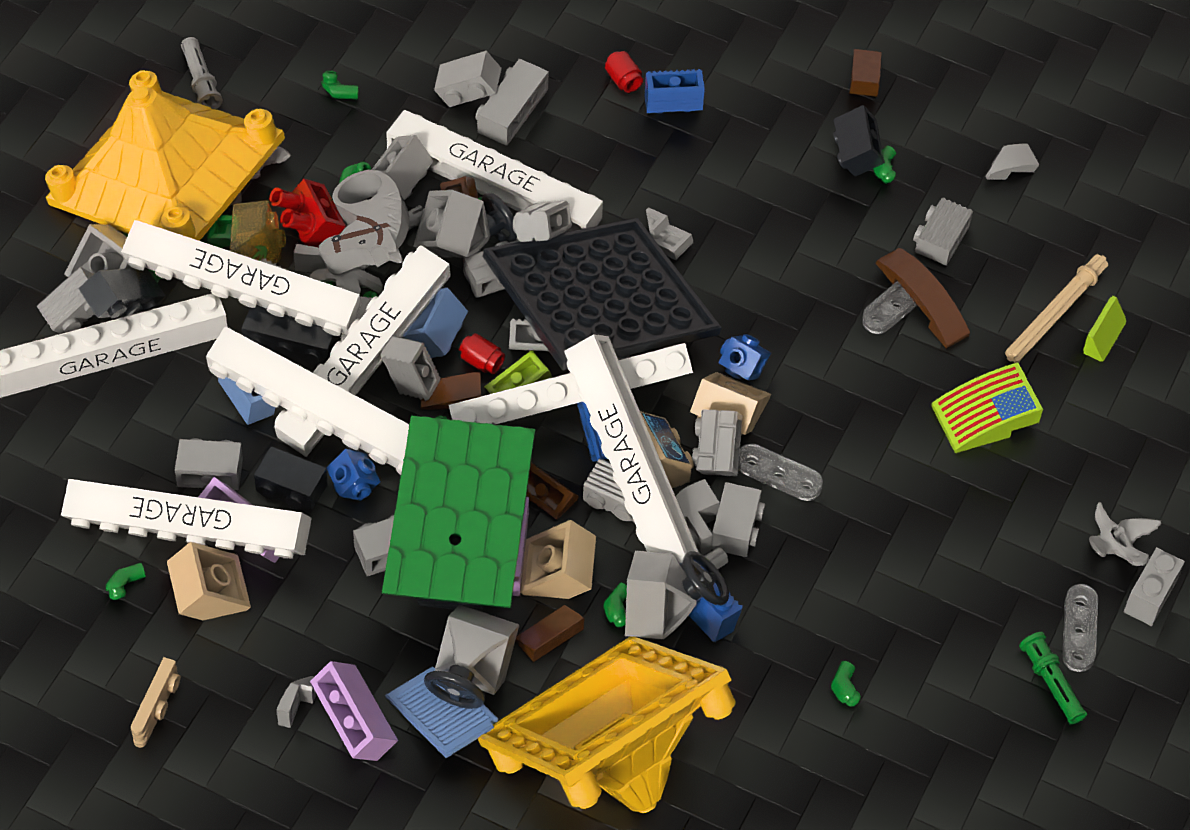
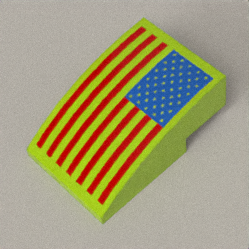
M1018 362L974 378L932 402L931 405L955 453L1010 438L1013 430L1039 423L1043 411Z

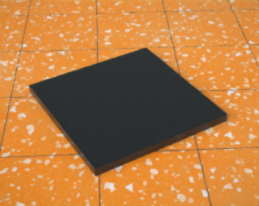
M638 218L565 232L550 240L515 242L486 248L483 251L482 257L562 370L568 369V359L564 351L593 334L608 336L617 358L720 335L721 326Z

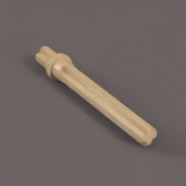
M1094 255L1085 266H1080L1077 269L1076 276L1007 348L1005 354L1008 361L1020 362L1086 289L1097 283L1098 276L1108 267V262L1104 255Z

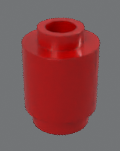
M617 51L607 58L605 70L619 89L630 93L642 85V72L627 52Z
M477 333L472 336H466L459 348L461 359L484 373L490 372L495 374L505 360V354L501 352L499 346Z

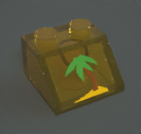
M268 200L233 204L230 251L258 261L266 258L272 264L277 263L281 259L282 247L286 246V236L284 230L279 229L278 215L276 211L272 212Z

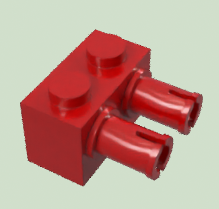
M303 179L292 192L277 187L270 193L269 201L272 202L271 205L286 208L280 217L282 226L296 229L300 240L307 246L319 248V245L325 239L339 235L346 227L324 184Z

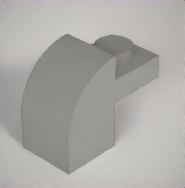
M703 479L685 487L676 495L677 502L697 550L702 555L711 552L713 535L706 523L716 520L720 503L706 480Z

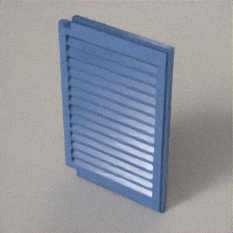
M432 666L386 694L385 698L447 758L478 739L484 733L486 734L494 729L493 724L498 722V718L484 704L479 708L467 709L449 704L433 695L424 684L425 675L435 671V668ZM462 696V698L475 699L474 696Z

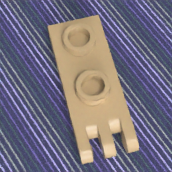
M163 658L131 724L133 741L136 747L141 748L147 744L157 720H162L166 714L168 707L167 699L170 693H175L178 689L181 677L177 672L176 661Z

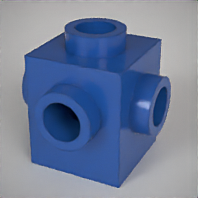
M751 335L733 336L723 344L720 350L722 356L718 363L726 367L725 372L735 378L741 379L743 377L746 380H754L759 378L771 352L759 346L760 341Z
M345 449L326 467L334 483L335 491L344 498L361 501L369 496L371 491L381 482L375 471V465L369 459L367 453Z

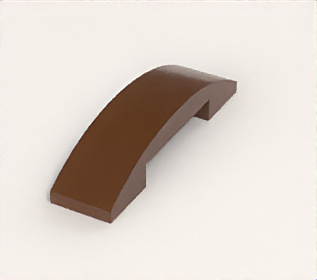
M898 248L876 261L877 266L891 283L899 282L929 318V329L945 348L969 336L970 331L957 306L940 282L919 260L905 250Z

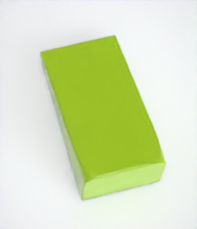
M531 350L484 387L490 394L553 377L548 368Z

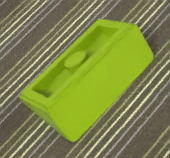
M1112 296L1109 298L1090 330L1083 349V354L1101 362L1107 357L1126 324V318L1117 297Z

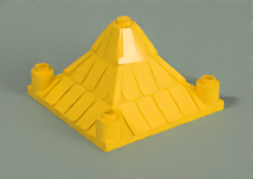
M145 70L138 71L129 80L132 92L125 100L113 126L102 135L99 141L88 151L73 170L66 165H57L47 172L45 180L50 190V193L46 196L47 202L50 206L99 224L111 225L116 230L129 234L134 220H138L200 241L285 139L284 132L275 127L271 113L265 109L252 110L244 119L232 116L229 113L211 109V107L193 103L190 100L163 92L155 73Z
M628 637L493 724L494 728L481 735L478 741L482 747L488 750L499 772H506L507 774L517 772L523 767L524 763L558 779L573 807L586 809L595 805L602 790H604L630 810L646 813L653 810L662 797L672 760L671 754L693 719L692 714L701 707L706 717H713L716 720L723 719L731 714L736 701L728 686L731 678L726 668L637 637Z

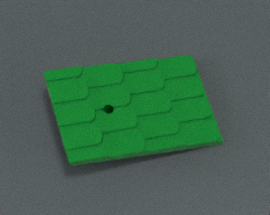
M411 416L382 594L414 597L420 606L456 609L459 605H463L483 612V605L511 608L535 429ZM455 538H461V542L458 545H452L451 541Z

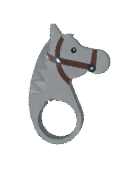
M364 170L345 178L335 188L332 199L347 227L341 234L331 236L319 245V252L329 272L341 274L361 265H376L378 267L388 261L402 263L403 259L398 248L404 242L408 232L409 212L396 183L390 176L378 170Z

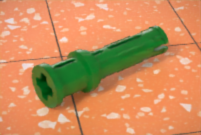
M1037 632L1026 637L1019 644L1021 651L1026 652L1033 663L1032 669L1034 673L1043 677L1066 715L1069 724L1080 722L1087 716V713L1058 666L1060 664L1058 655L1053 654L1045 642L1046 635L1044 632ZM1037 649L1040 650L1042 656L1038 655L1036 651ZM1058 683L1060 684L1066 696L1068 697L1069 702H1066L1065 698L1063 697L1062 693L1057 687Z

